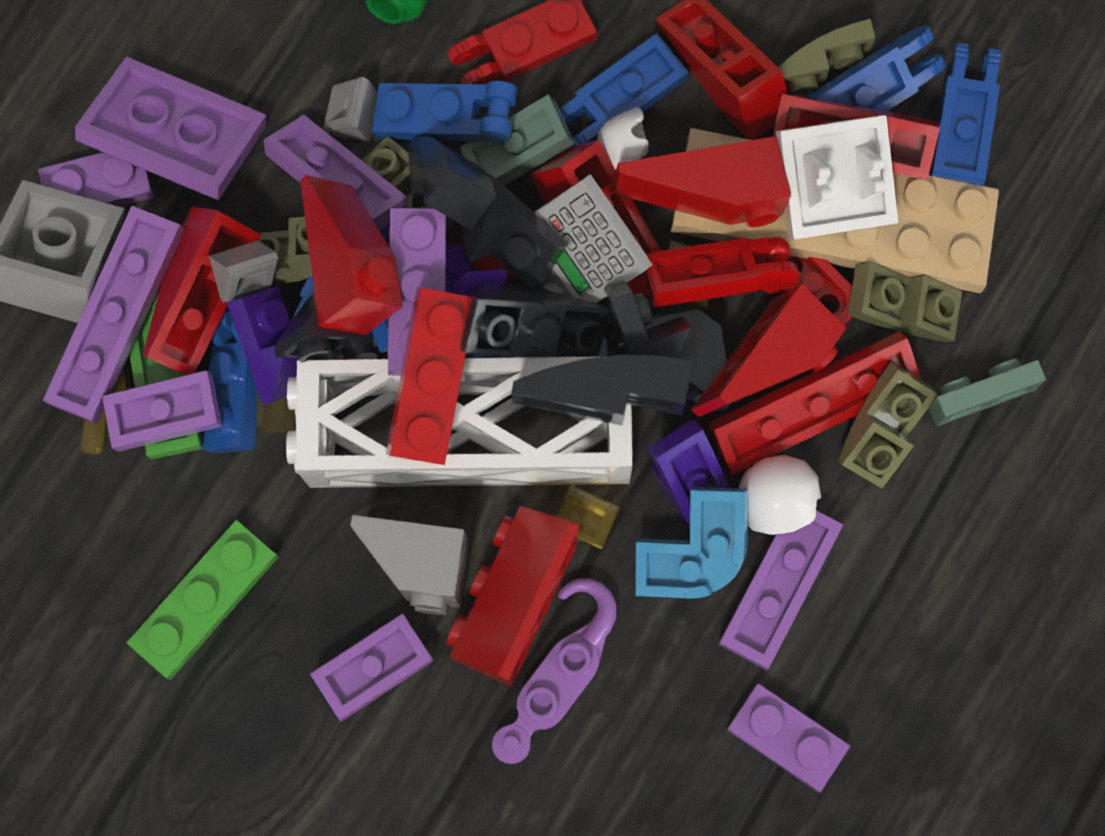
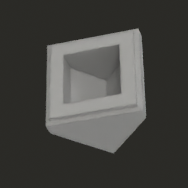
M359 77L332 87L323 130L330 136L369 143L378 92L368 79Z
M257 240L209 256L221 300L223 302H230L271 288L279 259L276 252Z

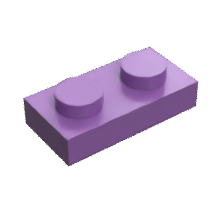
M105 152L38 169L41 185L118 207L155 197L149 171Z
M208 371L102 396L111 447L118 452L222 427L213 375Z
M401 614L310 675L339 721H343L434 660L405 615Z
M760 684L755 685L726 729L818 793L822 791L850 748L849 744Z

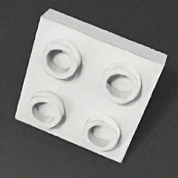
M886 115L776 131V138L791 192V198L785 209L790 239L795 240L898 223Z

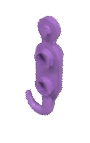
M578 578L568 582L558 592V597L562 600L577 592H586L592 595L597 602V613L588 625L559 641L522 688L517 698L518 718L516 722L499 729L493 738L492 748L500 761L506 764H516L523 761L530 751L532 734L540 729L546 730L554 727L560 722L594 677L599 666L605 639L612 630L616 620L617 604L612 592L603 583L591 578Z

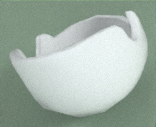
M638 106L612 117L603 124L598 132L597 140L600 141L615 170L618 163L639 160L648 153L649 144L642 125L644 115Z
M787 455L766 457L755 462L753 467L747 469L739 483L738 489H748V527L753 531L775 535L794 532L815 520L817 499L821 498L819 478L806 461Z

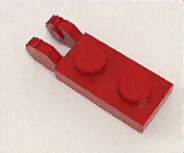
M548 0L482 31V35H473L462 42L454 44L448 50L447 55L451 63L457 66L490 52L494 62H488L471 70L461 78V83L486 85L491 81L504 80L507 82L597 39V31L581 0Z
M773 236L771 239L766 237L754 240L741 238L645 253L653 265L643 272L653 308L756 292L759 289L768 294L775 293L779 290L790 289L799 282L798 279L800 278L797 265L794 262H789V260L786 262L792 253L788 241L780 236L778 238Z

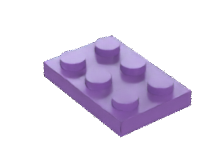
M125 57L76 124L75 136L78 142L219 200L266 129V114Z

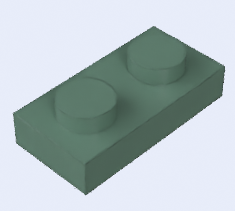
M546 95L508 118L513 123L511 139L509 141H469L462 145L460 149L465 158L479 165L505 186L575 145V142L556 101L549 95Z
M1018 358L1012 359L989 369L990 378L971 384L969 377H963L941 386L938 389L940 396L929 406L935 426H940L1035 391L1046 381L1039 361L1036 360L1021 366Z

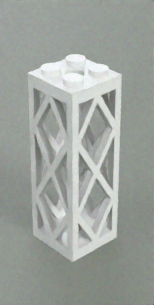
M598 357L465 358L458 395H483L465 406L458 402L456 403L452 430L456 433L450 436L447 453L470 440L492 454H447L445 465L389 456L386 454V447L354 429L396 402L400 376L388 375V359L307 360V362L302 363L300 360H297V377H289L287 382L289 410H295L296 431L287 432L288 464H294L295 472L302 477L310 488L629 484L632 471L631 405L627 404L622 426L568 415L579 423L536 449L495 425L524 407V405L514 404L511 398L482 417L478 414L510 395L513 381L546 368L581 359ZM366 396H379L343 419L338 420L335 418L336 414ZM607 439L608 453H584ZM335 444L353 455L335 456Z

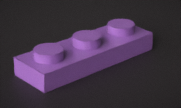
M305 115L300 116L263 140L265 155L299 183H301L300 180L305 175L352 185L379 231L390 224V208H408L406 195Z
M390 208V249L396 257L403 307L389 317L388 375H401L417 287L445 292L446 215L435 209Z
M816 510L815 520L794 532L776 534L718 645L767 671L843 524Z

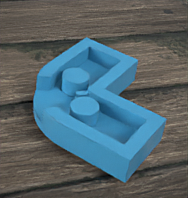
M693 487L690 494V541L639 539L636 542V596L703 598L726 586L739 572L746 557L748 544V489Z

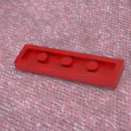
M900 332L892 334L824 367L818 372H813L708 422L725 468L731 475H734L754 465L757 461L771 457L858 415L871 390L890 362L921 379L908 338Z

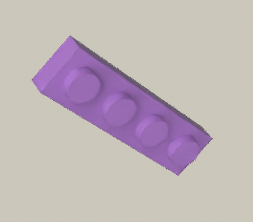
M131 206L42 401L92 423H98L104 410L102 396L111 394L185 230L180 224Z

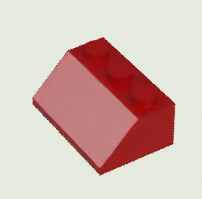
M522 506L519 507L515 518L507 515L504 517L493 541V545L500 548L492 567L483 564L472 584L470 594L477 597L468 617L462 614L458 615L447 638L446 644L454 647L450 655L454 661L510 687L513 686L580 541V525Z

